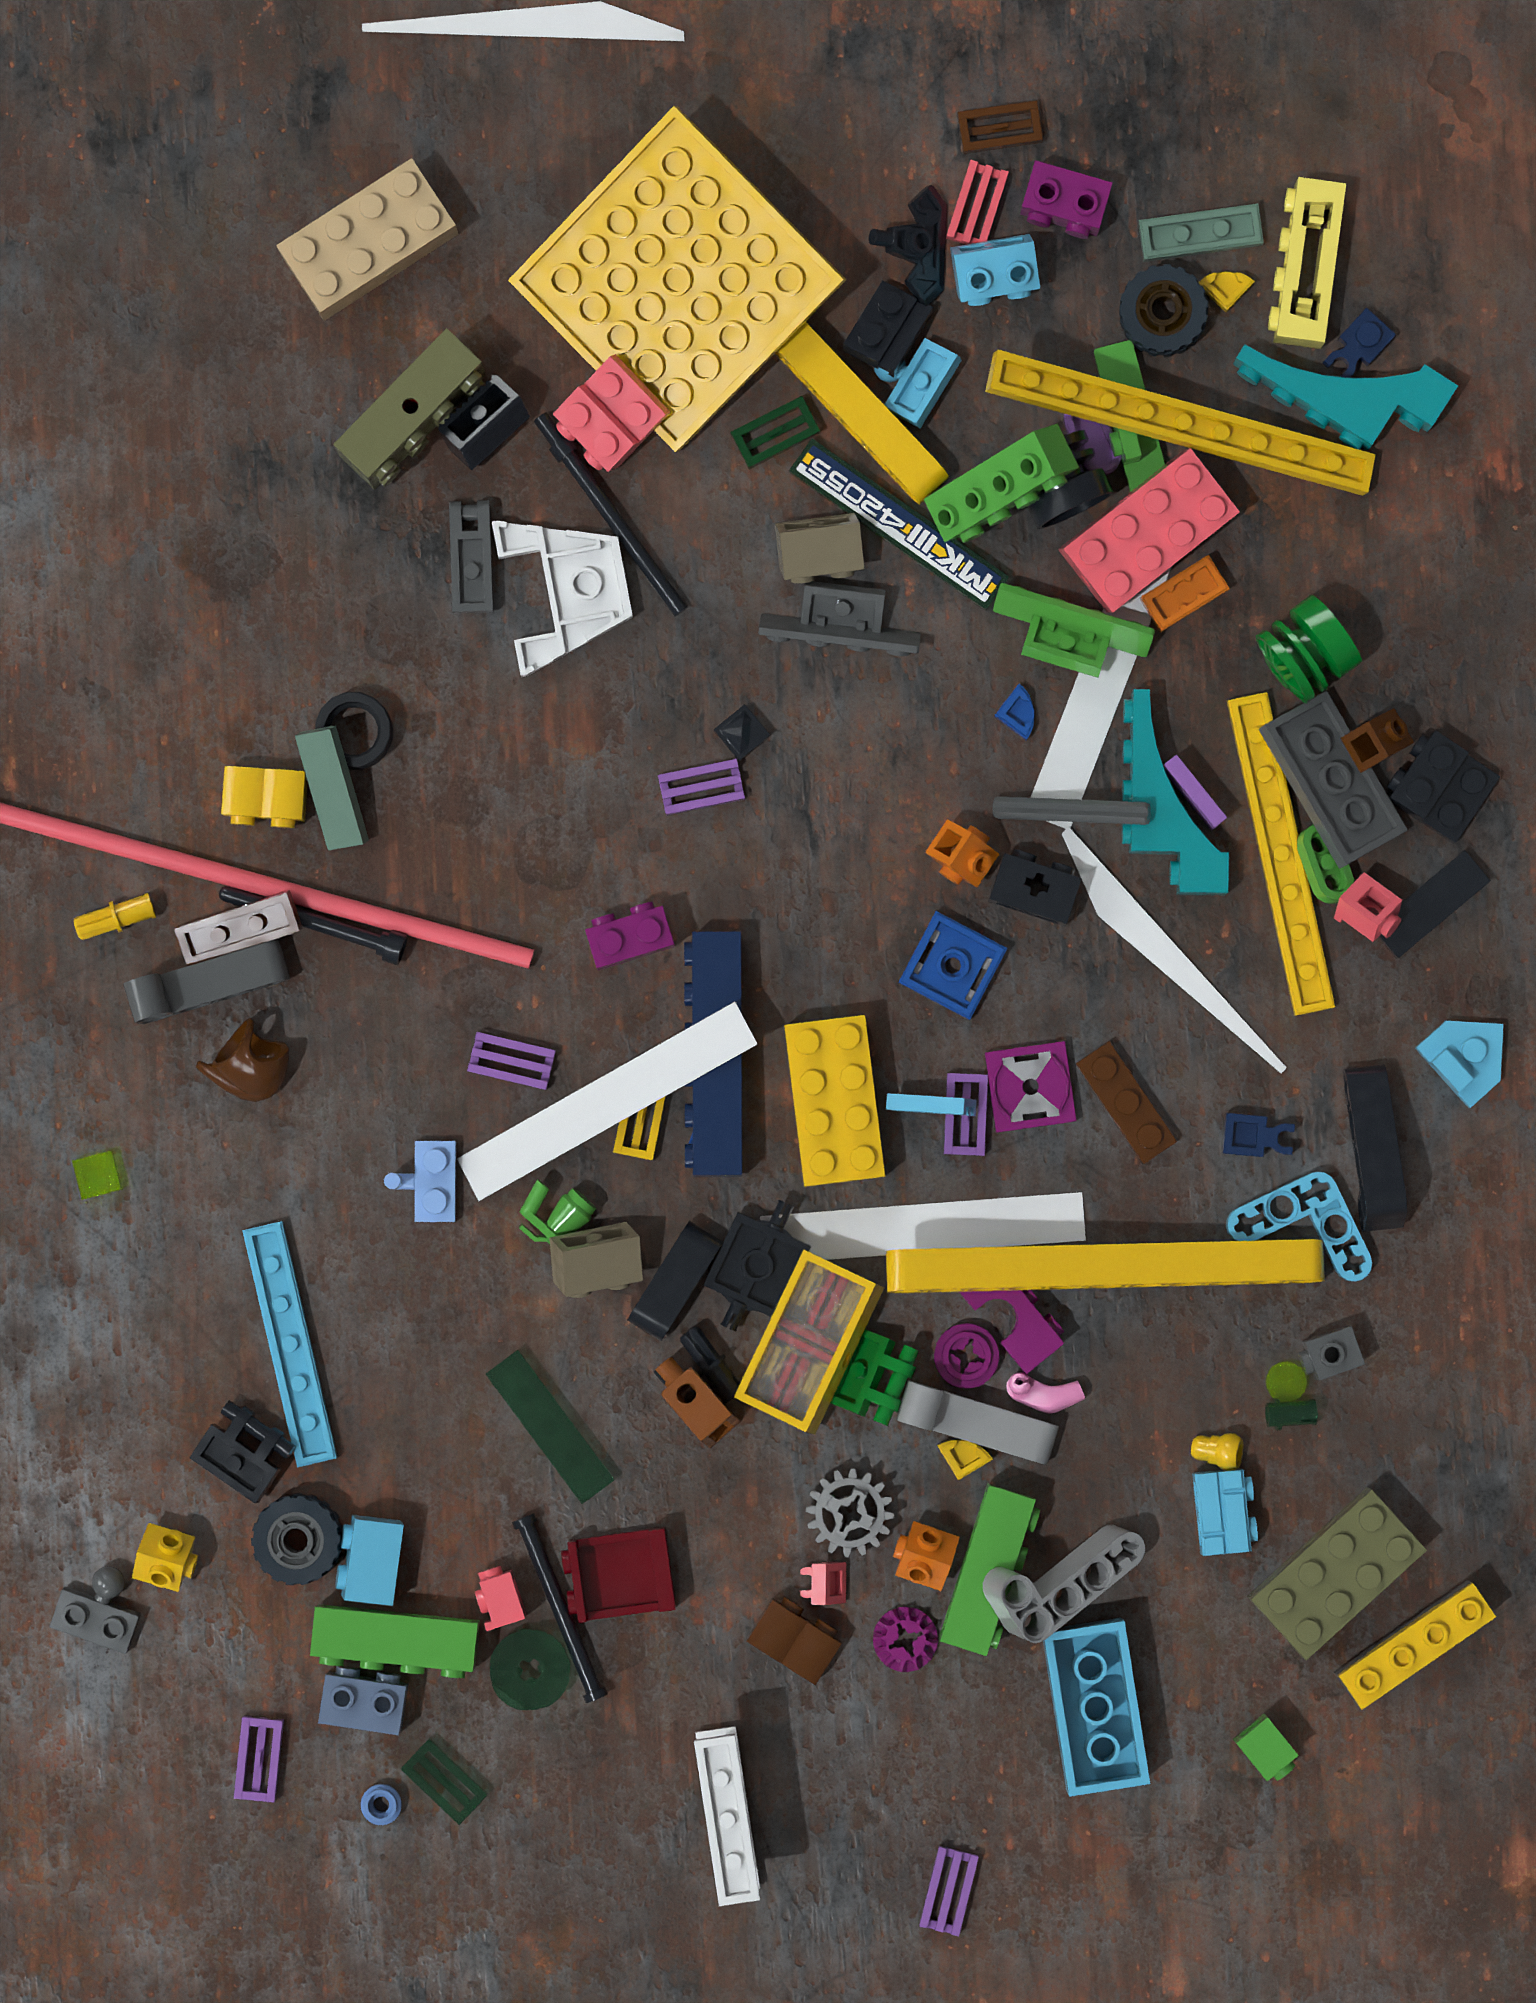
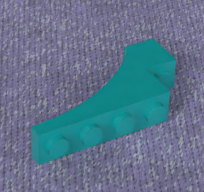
M1247 345L1243 346L1233 363L1234 366L1239 368L1237 374L1245 381L1256 386L1261 382L1273 390L1271 396L1287 407L1295 404L1307 412L1305 418L1322 429H1325L1328 425L1340 433L1338 438L1344 444L1355 449L1362 447L1367 451L1373 445L1394 411L1401 415L1398 420L1409 429L1416 432L1423 429L1428 432L1458 387L1457 384L1425 364L1420 371L1383 378H1344L1321 375L1291 367L1271 359Z
M1133 689L1131 699H1124L1123 723H1130V739H1123L1122 757L1123 764H1130V780H1123L1122 801L1146 802L1150 804L1151 817L1149 824L1146 825L1122 824V844H1129V854L1177 855V861H1170L1169 883L1170 885H1177L1176 895L1225 896L1228 894L1229 852H1220L1191 820L1177 798L1165 773L1156 745L1151 719L1150 689Z

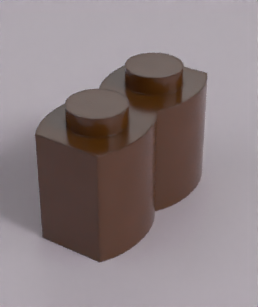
M785 1596L780 1602L772 1598L749 1633L746 1641L816 1685L842 1644L840 1640L835 1638L838 1630L820 1618L817 1619L815 1624L801 1616L804 1608Z

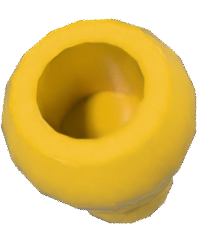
M1226 1433L1222 1436L1212 1435L1211 1437L1198 1435L1192 1441L1191 1455L1196 1460L1208 1461L1209 1464L1217 1465L1221 1470H1236L1239 1468L1242 1460L1243 1439L1235 1433Z

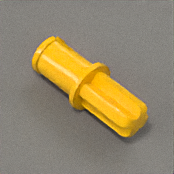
M145 893L143 896L117 904L111 901L108 907L74 918V926L78 937L84 940L117 929L118 933L122 932V927L150 918H156V914L149 893Z

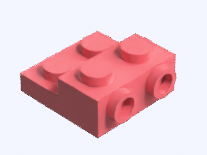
M614 354L583 385L578 386L553 415L559 420L556 428L561 435L570 441L577 439L586 449L584 457L587 462L597 470L604 468L609 472L618 468L670 414V411L622 360Z

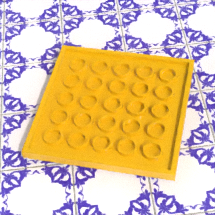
M673 106L508 281L596 371L610 356L616 354L670 411V414L654 431L674 452H679L846 281V278L678 106Z

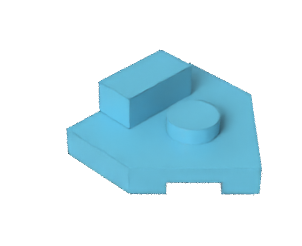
M1444 1021L1415 1047L1419 1054L1468 1108L1476 1104L1501 1081L1503 1024Z

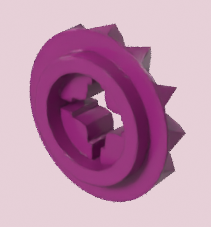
M958 1324L946 1330L939 1338L935 1346L934 1361L939 1374L949 1384L959 1388H975L987 1382L995 1373L999 1362V1350L992 1335L984 1328L975 1324ZM972 1338V1352L978 1355L979 1358L984 1359L983 1363L976 1361V1363L969 1362L962 1374L960 1373V1359L955 1357V1354L949 1353V1350H963L965 1345L968 1344L969 1339Z
M898 1607L885 1613L877 1622L873 1633V1645L878 1658L887 1667L899 1672H910L921 1669L932 1660L938 1645V1635L933 1621L924 1612L913 1607ZM898 1623L901 1624L902 1628H905L908 1634L920 1631L923 1633L912 1641L913 1656H910L909 1651H906L903 1646L889 1648V1645L894 1644V1641L899 1638L897 1632L899 1631Z

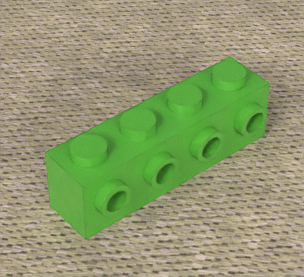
M1054 424L1029 433L924 498V501L944 542L961 538L962 542L965 543L984 533L982 526L989 523L990 526H994L1012 516L1010 509L1016 506L1019 510L1038 501L1040 498L1037 493L1044 489L1045 493H1048L1066 484L1068 481L1065 476L1079 468L1059 425Z
M987 1483L940 1632V1642L987 1656L989 1648L997 1649L1004 1626L997 1624L999 1618L984 1595L983 1581L987 1573L996 1567H1004L1012 1571L1022 1570L1028 1548L1022 1546L1026 1530L1034 1532L1040 1514V1509L1034 1507L1035 1498ZM1009 1584L1005 1589V1596L1011 1590V1585Z
M318 1604L315 1606L310 1656L320 1657L319 1664L330 1666H343L345 1659L360 1661V1668L384 1670L385 1663L401 1665L400 1672L424 1674L425 1668L441 1669V1676L465 1678L466 1672H473L475 1670L480 1620Z

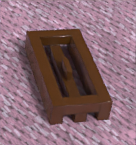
M1037 100L957 113L963 154L1038 144L1043 141ZM1030 113L1031 119L972 128H968L967 124L969 121ZM1033 129V133L970 142V137Z

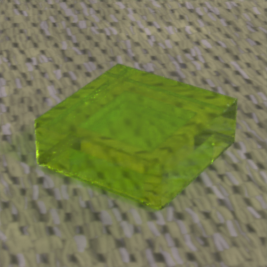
M113 1151L72 1160L82 1200L123 1190Z

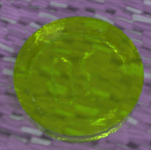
M1279 1362L1269 1369L1265 1384L1268 1393L1274 1399L1281 1402H1292L1302 1396L1306 1389L1307 1380L1304 1371L1298 1365L1292 1362Z

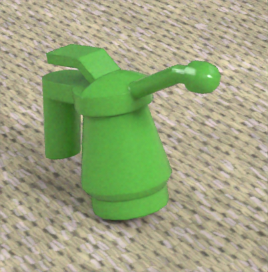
M537 1179L519 1211L544 1234L535 1235L521 1223L519 1229L534 1242H547L550 1244L549 1237L574 1233L591 1220V1215L596 1210V1207L579 1191L572 1188L568 1194L561 1196L547 1222H544L536 1213L545 1199L549 1188Z

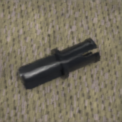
M693 1327L680 1337V1342L700 1367L699 1375L707 1377L721 1396L724 1404L734 1398L740 1382L725 1363L724 1359L726 1356L718 1354L700 1328Z

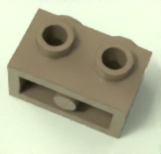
M855 513L775 523L779 569L784 580L791 579L792 583H808L815 580V576L830 574L833 578H846L855 574L854 571L864 569L860 522Z
M627 1222L549 1237L553 1283L566 1297L583 1298L589 1296L592 1291L606 1288L621 1290L629 1287L631 1283L643 1281L640 1236Z

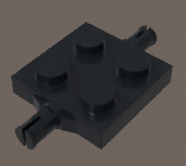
M778 1200L770 1221L756 1220L739 1211L737 1212L704 1283V1286L721 1293L731 1303L720 1325L727 1328L733 1314H736L729 1328L732 1331H737L745 1310L759 1311L772 1317L803 1250L809 1252L811 1245L792 1237L784 1229L794 1206L787 1204L780 1218L779 1215L785 1205V1202L782 1200Z

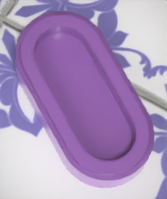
M1064 414L1063 423L1067 434L1078 430H1085L1089 438L1088 442L1075 451L1079 452L1093 448L1096 453L1090 461L1083 465L1084 469L1088 471L1103 468L1106 476L1114 472L1120 463L1121 455L1114 457L1109 439V433L1113 432L1111 427Z

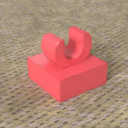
M846 1562L812 1563V1567H805L800 1570L801 1575L812 1576V1589L800 1591V1596L803 1598H811L812 1605L846 1603Z

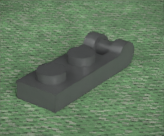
M477 500V504L462 505V501H449L453 614L494 612L490 500ZM478 520V531H463V521Z

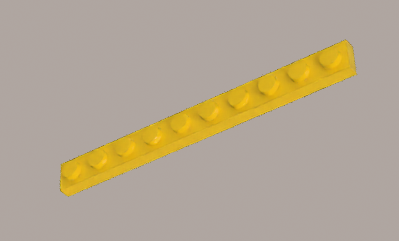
M997 350L993 353L985 392L1363 496L1369 492L1376 454L1006 351Z

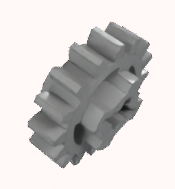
M850 1468L846 1478L842 1477L839 1470H834L835 1481L831 1483L822 1477L820 1479L821 1486L824 1488L822 1492L813 1490L810 1492V1496L817 1501L816 1505L806 1506V1512L815 1514L816 1519L807 1524L808 1528H819L821 1531L815 1538V1541L820 1543L828 1539L830 1541L828 1552L833 1553L838 1546L843 1547L845 1557H849L853 1547H857L859 1553L865 1555V1544L868 1542L875 1547H879L880 1543L876 1535L879 1532L888 1535L890 1532L883 1525V1521L894 1518V1513L884 1510V1506L892 1502L891 1496L881 1497L879 1495L885 1485L882 1482L874 1486L869 1484L871 1480V1473L869 1472L862 1479L856 1478L855 1468ZM855 1485L849 1495L838 1498L830 1494L841 1486ZM868 1492L876 1502L877 1517L866 1511L864 1501ZM860 1495L856 1507L857 1512L861 1514L858 1520L851 1518L844 1528L840 1530L843 1524V1513L839 1511V1507L841 1505L848 1507L851 1501L854 1502L856 1496ZM823 1508L834 1515L836 1523L832 1532L824 1524L822 1517ZM860 1527L869 1530L866 1535L860 1538L845 1539L851 1530Z

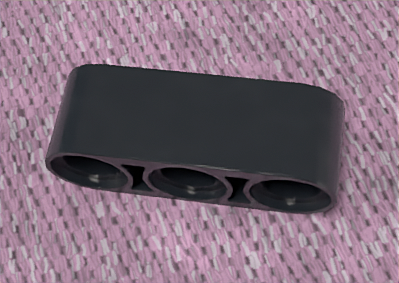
M688 1221L627 1321L657 1340L662 1341L722 1246L723 1241L693 1222Z

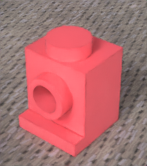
M1364 872L1339 897L1334 919L1339 923L1345 921L1372 942L1381 934L1388 938L1394 933L1401 922L1398 914L1402 899Z
M500 1565L478 1573L481 1589L475 1591L476 1599L481 1613L489 1612L491 1618L484 1623L486 1631L523 1620L527 1617L512 1570L503 1572Z

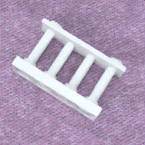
M736 1726L695 1732L696 1740H694L719 1906L760 1900V1883Z

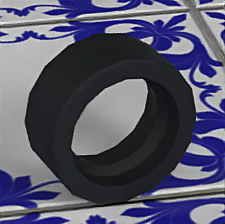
M345 692L332 697L321 708L315 721V729L331 726L334 717L340 711L347 708H361L368 711L374 717L378 726V736L374 745L368 751L358 755L344 753L349 770H363L377 764L387 754L393 740V725L388 712L375 698L362 692Z

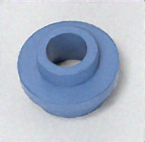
M373 1785L366 1790L361 1799V1811L364 1817L375 1825H387L393 1822L400 1814L402 1807L401 1797L397 1790L390 1785ZM385 1797L389 1802V1808L386 1811H378L374 1806L376 1798Z

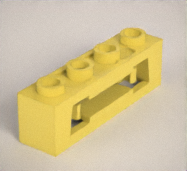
M1298 177L1294 188H1287L1284 212L1291 213L1289 228L1282 227L1278 251L1285 252L1284 266L1276 267L1273 291L1280 292L1278 307L1271 306L1268 321V330L1275 331L1273 343L1321 349L1325 343L1346 183ZM1304 210H1309L1306 226H1303ZM1324 210H1329L1327 228H1324L1319 239L1312 298L1299 297L1295 304V314H1291L1292 298L1295 297L1299 286L1306 228L1320 230L1324 222ZM1313 300L1317 301L1314 320L1310 319Z

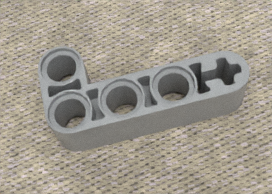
M910 1380L907 1381L902 1403L896 1417L897 1421L912 1426L936 1431L1044 1465H1048L1059 1426Z
M1106 1525L1034 1583L1024 1575L1004 1567H996L985 1576L983 1592L1004 1628L1009 1633L1032 1643H1040L1138 1565L1143 1559L1145 1544L1139 1534L1116 1525ZM1092 1564L1091 1573L1086 1578L1087 1569ZM1011 1582V1590L1005 1596V1589ZM1062 1589L1061 1597L1055 1603L1056 1595ZM1031 1614L1030 1623L1025 1627L1026 1618Z

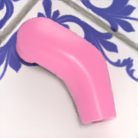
M1017 1372L1010 1377L1006 1385L1007 1392L1012 1399L1048 1414L1059 1412L1085 1400L1078 1380L1063 1385L1048 1386L1023 1372Z

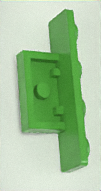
M1131 340L1094 350V358L1100 378L1145 390L1134 345ZM1113 427L1114 432L1109 433L1111 448L1114 457L1121 455L1129 491L1131 492L1165 465L1159 440Z
M1001 583L993 607L995 613L1030 623L1021 655L1097 678L1099 677L1108 647L1140 657H1147L1155 633L1153 628L1143 626L1136 621L1123 620L1104 614L1096 609H1087L1067 603L1060 598L1047 597L1028 591L1020 586H1011Z

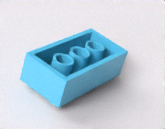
M1115 1618L1059 1628L1043 1641L1066 1791L1069 1797L1150 1784L1125 1621L1122 1618Z

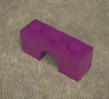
M1032 1290L959 1292L974 1311L992 1299H1003L1013 1307L1016 1314L1015 1326L999 1342L1025 1374H1028L1064 1344L1059 1336L1065 1331L1050 1313L1043 1317L1034 1307V1304L1039 1299Z

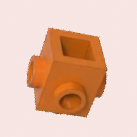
M948 819L925 852L942 866L939 873L956 885H960L962 880L976 888L999 856V853L987 845L990 837L972 825L965 829Z
M913 1521L908 1536L900 1534L893 1553V1557L899 1559L895 1576L942 1591L952 1566L960 1537Z

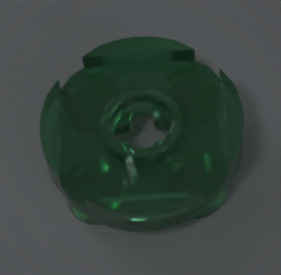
M524 1628L507 1635L493 1651L490 1659L491 1683L497 1696L512 1708L527 1711L545 1708L555 1703L564 1693L570 1679L571 1662L565 1647L555 1636L543 1630ZM532 1659H535L540 1663L537 1669L541 1676L538 1679L531 1676L526 1681L520 1676L523 1669L519 1666V1663L522 1660L530 1662Z

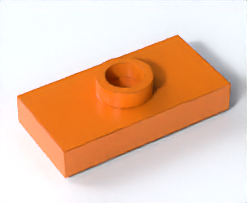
M1207 555L1139 599L1161 633L1229 591L1230 588L1210 556Z

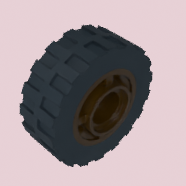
M1164 264L1158 267L1156 265L1150 266L1143 272L1141 270L1135 274V278L1132 281L1129 280L1125 286L1124 293L1121 295L1119 314L1125 336L1135 344V348L1141 352L1144 350L1149 355L1155 357L1156 355L1172 357V354H1181L1198 341V338L1205 330L1208 318L1206 292L1203 286H1200L1198 283V279L1193 274H1188L1184 268L1171 267V264ZM1159 302H1168L1174 307L1175 314L1170 319L1160 320L1154 316L1152 312L1153 307Z

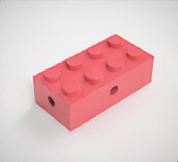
M1188 448L1182 450L1058 550L1107 613H1113L1240 513V511L1193 450Z

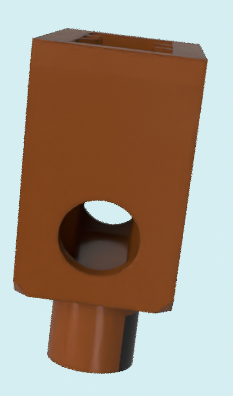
M670 1357L654 1371V1374L666 1386V1389L660 1395L696 1437L710 1449L741 1422L693 1368L690 1367L684 1371L674 1358ZM690 1390H694L696 1392L695 1399L687 1403L684 1400L685 1395Z

